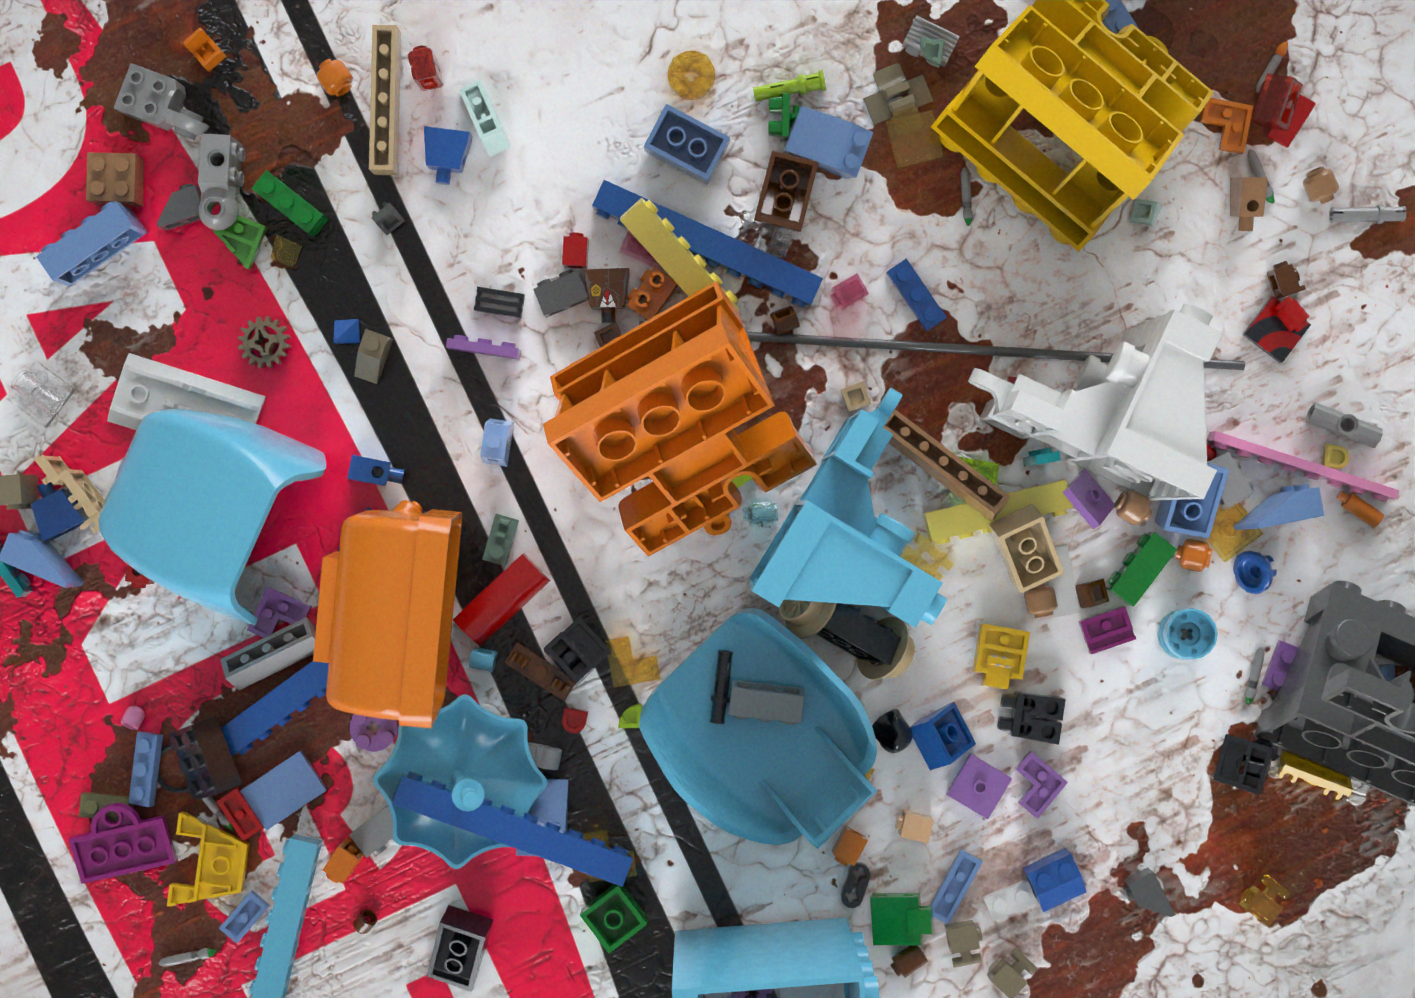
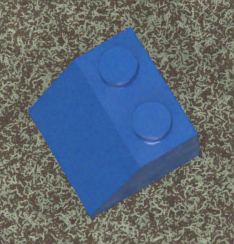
M955 702L949 703L922 717L910 726L913 739L930 771L952 764L976 745Z
M1066 848L1023 868L1043 912L1086 893L1082 875L1072 854Z

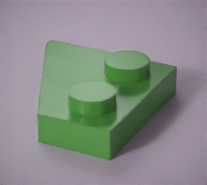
M237 215L232 226L224 230L212 231L240 260L242 265L251 270L268 227Z

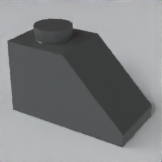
M185 184L180 186L178 191L172 192L157 221L158 227L167 231L201 220L198 211L201 201L200 188L196 185L193 186V184Z
M1149 867L1123 879L1126 886L1123 888V891L1129 902L1133 900L1139 907L1169 917L1175 916L1155 873Z

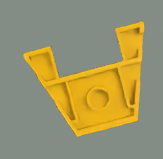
M180 812L176 835L201 838L195 885L171 883L169 885L167 906L241 893L244 890L250 843L242 841V839L186 812Z

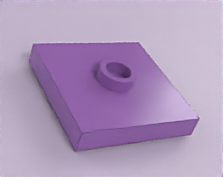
M1086 468L1063 491V494L1092 529L1101 525L1115 505Z
M970 753L946 795L984 818L989 819L1012 778Z

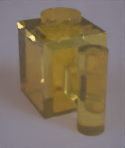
M1265 874L1261 878V882L1267 886L1266 889L1262 892L1255 886H1252L1250 889L1245 890L1239 905L1269 927L1283 909L1282 906L1274 901L1275 897L1279 895L1281 898L1286 899L1290 892Z

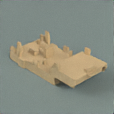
M38 455L35 457L34 460L46 474V477L42 479L45 485L49 482H52L53 485H66L69 492L73 494L68 497V500L71 503L78 500V503L73 506L75 510L84 508L89 519L79 526L80 529L84 530L94 522L95 524L91 530L93 533L99 531L98 518L105 499L82 470L69 469L60 456Z

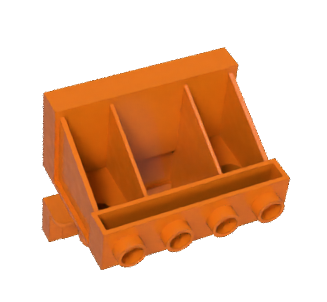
M717 281L698 290L688 298L653 316L646 322L550 376L553 392L559 400L555 417L543 423L547 443L599 502H602L647 476L653 481L624 497L618 505L624 531L648 557L704 527L705 532L709 535L716 536L726 533L732 526L729 513L739 508L742 501L739 489L731 481L735 477L741 475L752 476L758 488L766 493L817 465L811 449L795 429L791 418L786 412H778L738 435L735 432L734 428L775 405L740 314Z

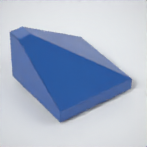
M359 319L334 321V344L361 343Z

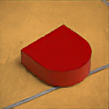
M565 707L562 718L564 729L569 733L581 732L586 725L589 711Z

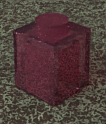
M858 273L832 287L831 292L833 294L830 295V298L835 307L840 306L843 311L866 298L869 292Z

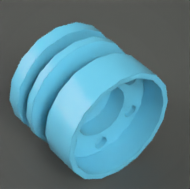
M1193 608L1170 612L1163 617L1157 631L1158 642L1163 651L1173 658L1182 660L1203 658L1212 651L1218 636L1216 624L1210 615L1202 610ZM1181 630L1188 631L1185 634L1188 638L1181 639V636L1183 635Z

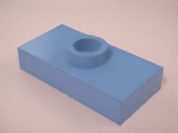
M252 890L219 929L237 944L270 905Z

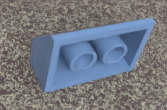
M1207 462V466L1216 469L1217 472L1204 499L1160 500L1154 522L1166 531L1209 539L1229 469Z

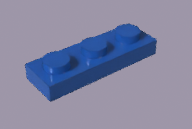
M907 258L886 272L925 331H928L947 318Z

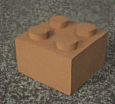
M87 152L86 201L97 206H104L109 202L117 201L125 206L143 207L144 159L132 153Z

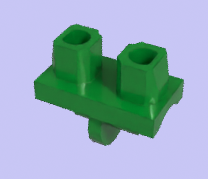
M783 93L782 97L769 98V113H782L781 121H769L768 135L781 137V141H788L789 122H793V127L800 109V105H793V113H790V93Z

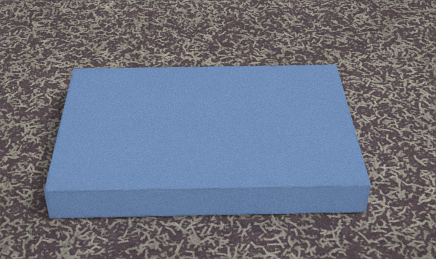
M300 750L240 792L267 831L328 789L303 751Z

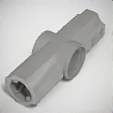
M1317 402L1312 404L1306 415V422L1331 431L1336 436L1346 437L1371 448H1376L1383 436L1382 428L1359 420L1352 414H1344ZM1343 419L1348 423L1346 431L1341 428V421Z

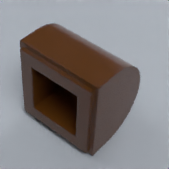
M792 306L770 314L777 335L800 327L797 314Z

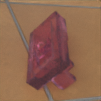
M628 230L619 253L650 267L656 266L663 271L662 266Z

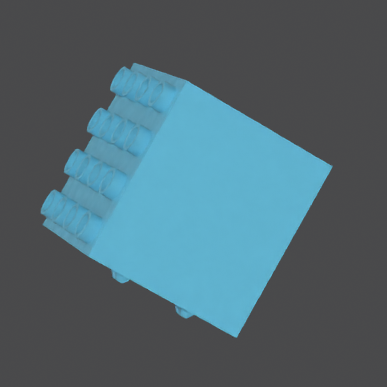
M847 917L675 931L672 998H703V994L838 983L844 984L845 998H880L877 976H874L872 960H869L868 948L864 944L863 932H851Z

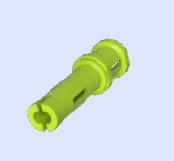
M823 69L819 70L818 73L804 76L799 74L797 78L753 87L755 102L782 97L783 93L807 95V92L820 89L826 91Z

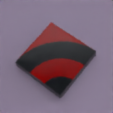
M1272 296L1242 335L1278 363H1283L1311 324L1309 323L1299 332L1295 329L1290 332L1276 316L1277 312L1274 307L1281 301Z

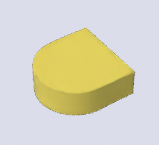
M1324 444L1322 465L1332 469L1344 468L1349 462V453L1346 448L1339 445Z

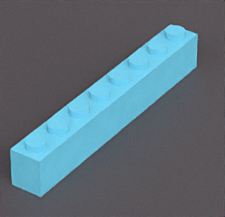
M294 834L284 843L282 853L286 855L284 863H280L277 877L280 880L278 886H275L271 900L274 901L273 910H269L266 918V924H269L268 931L263 934L260 943L263 952L262 956L257 958L255 964V971H258L256 980L253 979L249 989V994H252V998L286 997L323 840Z

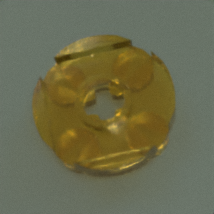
M685 51L673 57L668 68L670 88L685 100L703 98L712 89L715 82V68L709 57L698 51ZM689 70H694L695 73H698V76L694 77V81H689V77L684 76Z

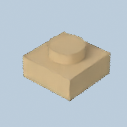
M864 382L840 390L848 412L871 404Z

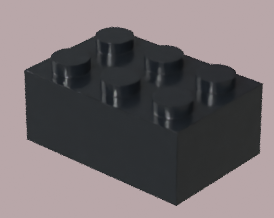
M217 716L169 733L171 746L179 758L180 770L185 774L188 782V791L195 801L219 794L242 784Z

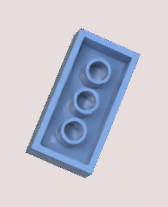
M117 201L109 202L101 208V212L82 220L81 226L75 230L71 229L61 235L62 239L56 243L44 246L36 258L52 281L70 287L148 232L131 208Z

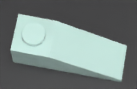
M481 80L459 89L489 157L510 148L511 145Z

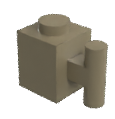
M973 920L944 925L950 952L952 954L960 953L961 955L960 957L952 958L953 967L981 963V954H971L970 952L971 950L980 949L979 941L983 940L980 926H976Z
M1017 948L1010 952V955L1016 960L1012 965L1002 957L1000 961L996 960L990 965L989 972L987 973L990 981L1008 998H1014L1027 985L1028 982L1021 975L1024 969L1031 975L1037 970V967Z

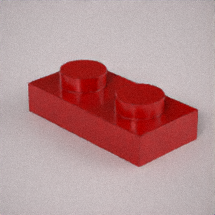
M238 787L218 800L217 803L242 841H245L264 828V826Z

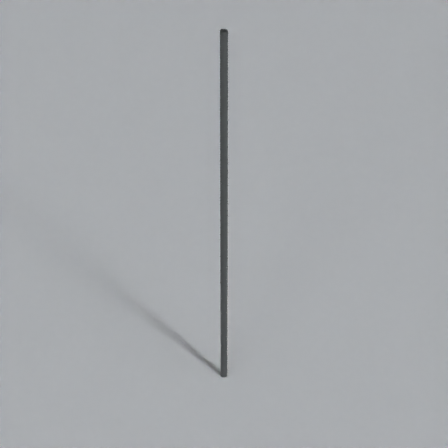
M747 332L750 341L1075 361H1085L1089 355H1093L1101 359L1100 362L1109 363L1114 354ZM1210 359V361L1203 363L1204 368L1244 370L1245 361Z

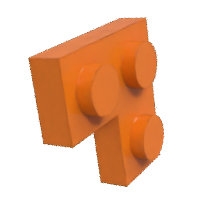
M1216 98L1209 99L1201 111L1200 122L1223 127L1218 150L1241 155L1245 153L1253 106Z

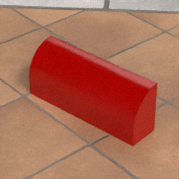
M523 553L468 604L453 621L471 640L482 646L551 580Z

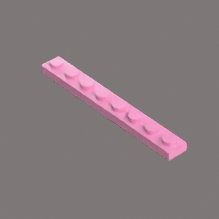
M1218 431L1209 432L1207 438L1208 442L1214 443L1213 447L1216 449L1227 451L1230 448L1236 450V455L1244 458L1254 456L1259 458L1258 462L1270 466L1276 463L1282 465V470L1295 473L1298 470L1305 473L1304 477L1312 480H1318L1320 477L1326 479V484L1338 488H1341L1342 485L1350 487L1349 491L1352 493L1364 495L1366 492L1372 494V499L1387 502L1388 499H1397L1400 491Z

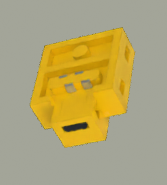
M985 623L979 625L972 672L983 673L981 686L1007 690L1010 679L1023 680L1030 632Z

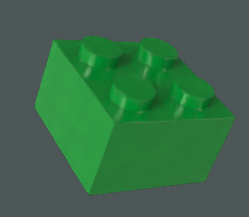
M613 884L584 906L580 912V917L608 953H611L648 924L647 915L624 885L622 887Z

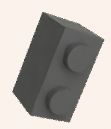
M567 270L560 273V278L556 280L545 279L537 283L538 287L534 288L533 291L545 318L589 301L578 271Z

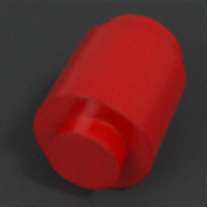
M1290 296L1274 307L1277 312L1276 316L1290 332L1294 329L1299 332L1309 324L1307 319L1310 315L1296 299L1292 300Z

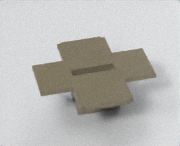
M897 63L874 72L873 77L879 92L863 98L873 125L891 119L897 136H902L922 128L924 124L918 107L933 102L924 76L920 75L907 81L900 64ZM907 93L909 94V95L906 96V97H903V98H901V99H898V100H896V101L891 102V103L889 104V106H888V104H887V102H886V101H889V100H891V99H894V98H897V97H899V96H902V95H904V94H907Z

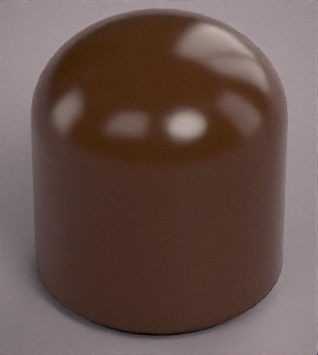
M368 909L362 910L353 921L355 931L360 934L368 933L377 923L375 913ZM364 916H369L371 921H366Z

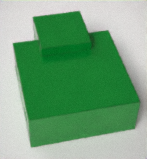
M872 893L870 904L873 946L921 945L923 934L933 933V906H921L920 893Z

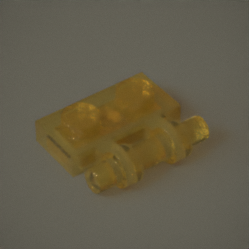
M918 532L913 539L919 545L918 548L914 551L907 545L900 557L940 581L943 576L937 569L942 565L949 571L954 563L948 559L949 556L944 551L941 553L933 546L928 537L925 538ZM924 551L935 559L931 565L921 557Z

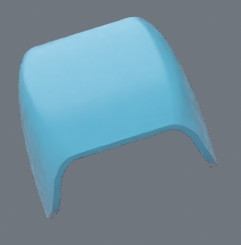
M167 409L153 412L145 416L140 422L125 457H123L116 477L99 514L100 533L110 549L140 574L182 598L255 626L258 618L255 617L251 610L239 605L235 596L236 585L277 494L285 486L295 481L310 480L322 476L327 467L324 452L267 427L235 417L185 409Z
M745 608L730 616L652 691L642 708L639 720L640 731L674 790L685 802L714 825L741 838L763 844L783 845L791 843L803 835L815 848L819 849L878 792L874 785L865 777V774L874 765L877 745L871 722L862 703L854 692L812 649L761 609ZM718 650L734 652L728 697L731 696L732 679L804 687L801 723L787 725L776 720L762 722L757 718L750 717L737 719L733 715H729L730 701L726 706L725 724L711 723L713 701L710 698L714 693Z

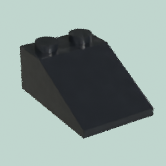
M448 905L439 923L427 977L472 992L494 919Z

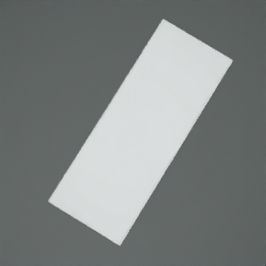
M1068 545L1055 547L1064 574L1048 581V586L1054 588L1058 604L1057 609L1053 611L1054 618L1080 613Z

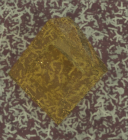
M276 235L270 259L293 268L302 245Z

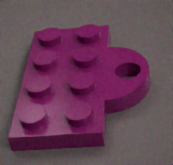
M123 803L105 805L94 816L91 823V832L74 835L68 839L81 884L173 864L177 861L165 815L141 820L139 814L132 807ZM115 811L119 815V820L111 821L107 813Z

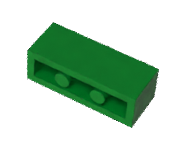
M267 170L251 188L314 238L329 220Z
M1156 532L1143 533L1136 542L1138 547L1133 553L1129 552L1122 560L1124 565L1118 572L1114 571L1107 580L1109 584L1106 589L1128 606L1134 607L1178 550Z

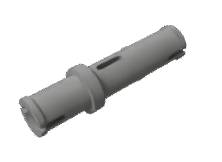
M1383 204L1376 207H1331L1329 217H1333L1329 218L1330 223L1375 222L1376 224H1382L1384 221L1404 222L1407 212H1403L1406 211L1405 206L1384 207Z

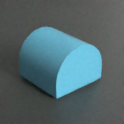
M475 647L470 653L469 668L493 672L497 652Z

